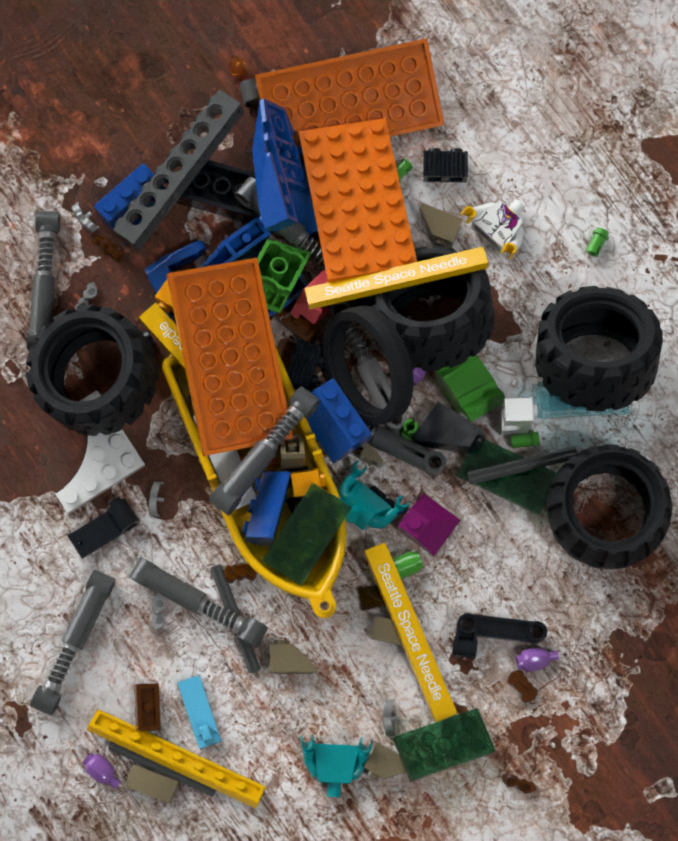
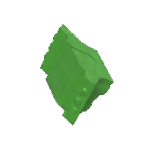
M269 238L266 240L257 259L268 310L277 313L281 312L311 252Z
M477 355L474 357L469 356L465 363L453 368L444 367L439 371H434L437 377V384L458 414L462 413L471 422L502 405L505 400L504 393L498 388L494 378Z

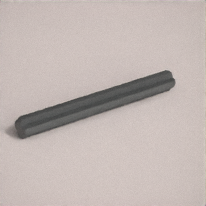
M572 446L470 471L467 473L468 482L472 485L566 462L578 452L576 447Z
M222 565L213 566L211 572L225 610L228 611L230 609L231 613L235 612V615L239 616L240 612L230 585L224 579ZM234 633L248 672L250 674L258 672L260 665L253 647L240 640L238 635Z
M111 742L109 749L209 796H214L217 791L116 743Z

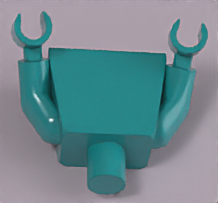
M357 460L350 468L351 474L346 476L338 488L345 519L349 523H354L361 530L370 527L383 529L398 516L397 513H405L410 502L406 505L400 504L404 496H399L392 509L387 502L360 480H356L367 469V466H365L363 470H359L356 467L359 462Z
M312 734L310 742H304L303 735L300 737L304 764L310 775L318 779V783H327V797L341 798V785L351 784V781L359 779L365 770L364 766L373 747L372 739L370 745L366 746L362 743L363 737H361L359 745L355 746L315 743L314 735Z

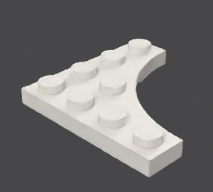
M95 391L79 402L90 401L101 395L98 391ZM123 430L109 435L99 433L97 436H88L87 450L80 469L74 478L62 490L56 493V496L66 512L70 514L145 467V464Z

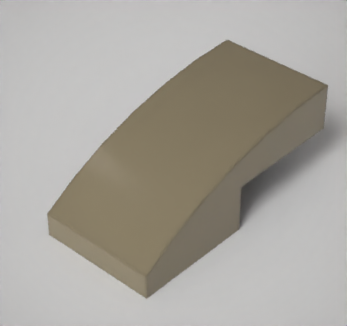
M367 442L357 448V450L362 451L360 455L361 461L378 468L382 467L383 459Z
M376 616L371 639L403 647L392 619Z
M133 764L125 787L172 804L180 782Z

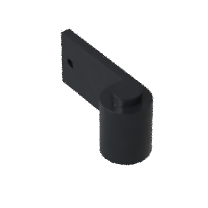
M117 497L108 503L109 508L104 514L67 535L82 559L140 523V519L126 498L121 499Z

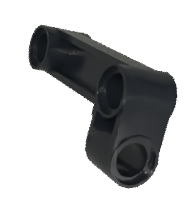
M465 613L459 617L456 624L452 657L475 659L477 637L539 644L547 636V628L545 624L539 621ZM464 619L471 620L473 629L464 630L461 626V621ZM538 627L542 632L541 638H533L530 634V629Z

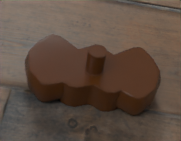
M242 563L241 565H227L223 576L227 582L232 584L236 579L242 581L246 578L254 581L257 577V572L249 564Z
M516 670L511 672L507 683L516 686L517 692L521 693L522 702L535 700L538 695V689L528 682L523 671Z

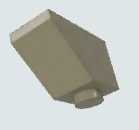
M421 203L419 214L431 241L436 246L452 248L462 226L463 219Z
M303 434L293 435V439L283 440L282 444H280L281 470L291 472L297 469H304Z
M275 640V644H270V674H317V667L294 644H289V640Z
M377 742L364 768L367 770V776L378 781L379 778L387 779L417 769L418 764Z

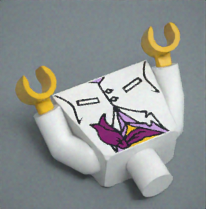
M515 200L509 207L502 201L497 203L490 202L473 208L467 206L460 213V216L466 215L468 217L465 221L467 224L472 221L471 228L501 255L505 252L509 253L510 260L522 245L524 235L523 220L518 215L525 207L520 201Z

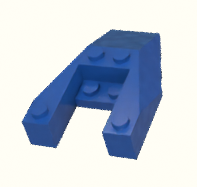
M263 98L259 102L252 148L258 206L261 214L259 217L264 229L277 232L299 221L306 227L305 231L308 232L309 237L315 240L319 236L306 170L301 159L303 156L301 147H297L294 143L292 135L295 132L285 108Z

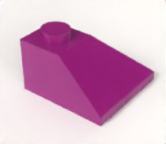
M423 494L405 515L397 530L434 557L461 520L429 496Z

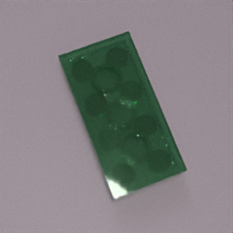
M485 439L480 449H476L473 454L467 453L457 477L468 482L467 473L470 471L523 459L524 457ZM542 467L473 485L540 515L556 472Z
M312 482L262 561L302 586L352 507Z
M478 708L393 738L410 783L493 754L496 751Z

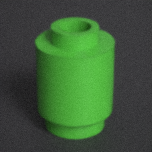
M409 551L393 558L401 580L418 573L419 569L424 568L417 551Z

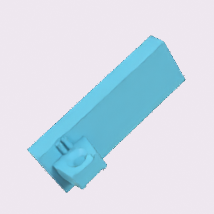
M200 675L178 682L199 749L222 742Z

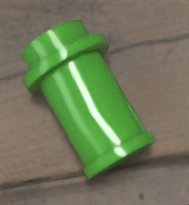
M403 158L396 165L400 183L401 179L413 169L412 164L406 158Z
M600 227L593 230V237L585 252L593 257L599 256L605 241L609 240V232Z
M413 419L406 420L401 430L402 436L413 440L412 437L419 429L417 422L413 423Z
M531 430V433L511 434L513 449L528 446L536 448L537 445H540L539 433L534 432V430Z

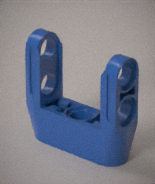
M202 240L165 255L144 269L155 294H157L167 280L166 274L200 258L207 250Z

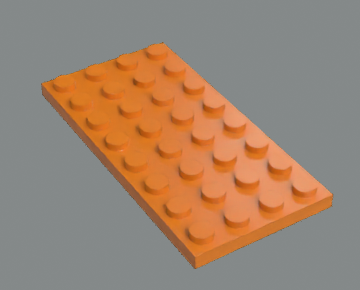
M427 38L255 75L260 100L264 98L285 108L295 132L292 137L297 147H301L299 131L386 118L390 137L445 125Z
M386 118L299 131L300 145L327 282L386 271L393 267L417 262Z
M252 258L166 274L203 456L255 446L259 440L262 441L264 438L266 439V435H270V430H274V425H278V420H282V415H286V410H288L258 259ZM292 429L290 435H286V440L293 439Z

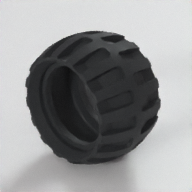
M619 445L593 446L572 456L556 473L547 496V518L554 538L568 555L593 568L621 569L644 560L661 544L671 522L672 501L670 488L667 480L660 473L658 466L652 460L650 461L642 456L641 452L632 448L620 447ZM609 473L621 476L635 486L642 497L645 514L642 528L634 537L620 542L603 541L590 535L579 524L573 509L574 492L580 482L592 475Z

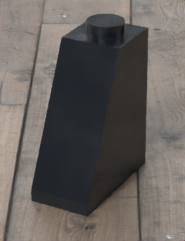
M438 401L412 438L416 443L426 448L473 454L476 449H480L483 446L486 435L481 427Z

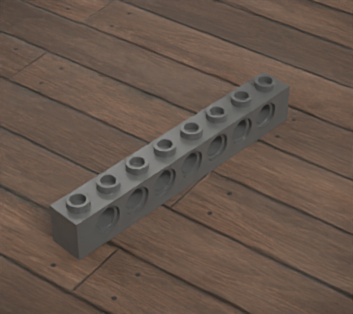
M221 90L209 99L208 106L196 116L192 127L183 133L179 144L170 150L166 161L157 167L155 175L150 182L144 184L141 194L129 204L125 215L116 221L113 231L117 237L137 251H140L243 115L244 110L241 103ZM218 114L222 115L219 119L213 120L214 116ZM209 132L205 137H200L201 133ZM190 149H195L194 153L186 154ZM176 167H182L180 171L173 172ZM163 184H169L166 189L160 190ZM155 201L152 207H147L149 202ZM142 219L140 224L133 225L135 220Z

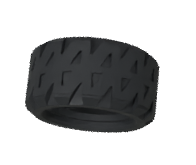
M441 246L415 249L417 262L457 253L453 248ZM485 269L367 297L368 306L381 312L400 334L408 351L412 370L414 368H422L423 371H439L444 367L453 368L463 364L469 356H476L485 347L486 341L491 338L494 329L495 314L491 286ZM429 296H449L463 303L451 315L434 321H414L400 315L412 302Z
M597 286L580 287L578 291L574 292L570 290L558 296L556 304L550 303L542 313L541 321H539L535 355L538 377H543L542 384L553 396L557 394L561 397L562 402L575 408L580 406L586 408L587 411L603 412L609 408L617 410L628 407L633 400L638 401L647 394L651 385L655 382L663 343V331L660 328V321L654 311L647 308V304L633 294H626L623 290L612 287L598 288ZM600 335L617 340L630 351V354L616 361L597 362L578 356L566 344L581 336Z
M81 305L77 306V310L67 309L54 316L55 322L45 324L36 335L35 340L38 342L30 347L26 365L30 367V370L26 372L29 390L34 393L33 398L43 411L63 426L81 435L97 436L99 433L109 435L121 431L125 423L131 425L143 414L144 404L150 405L156 392L155 381L159 379V365L150 341L130 320L118 311L106 306ZM96 341L118 343L122 354V366L115 384L105 394L96 399L82 402L69 400L65 391L64 376L68 363L75 353L82 347Z

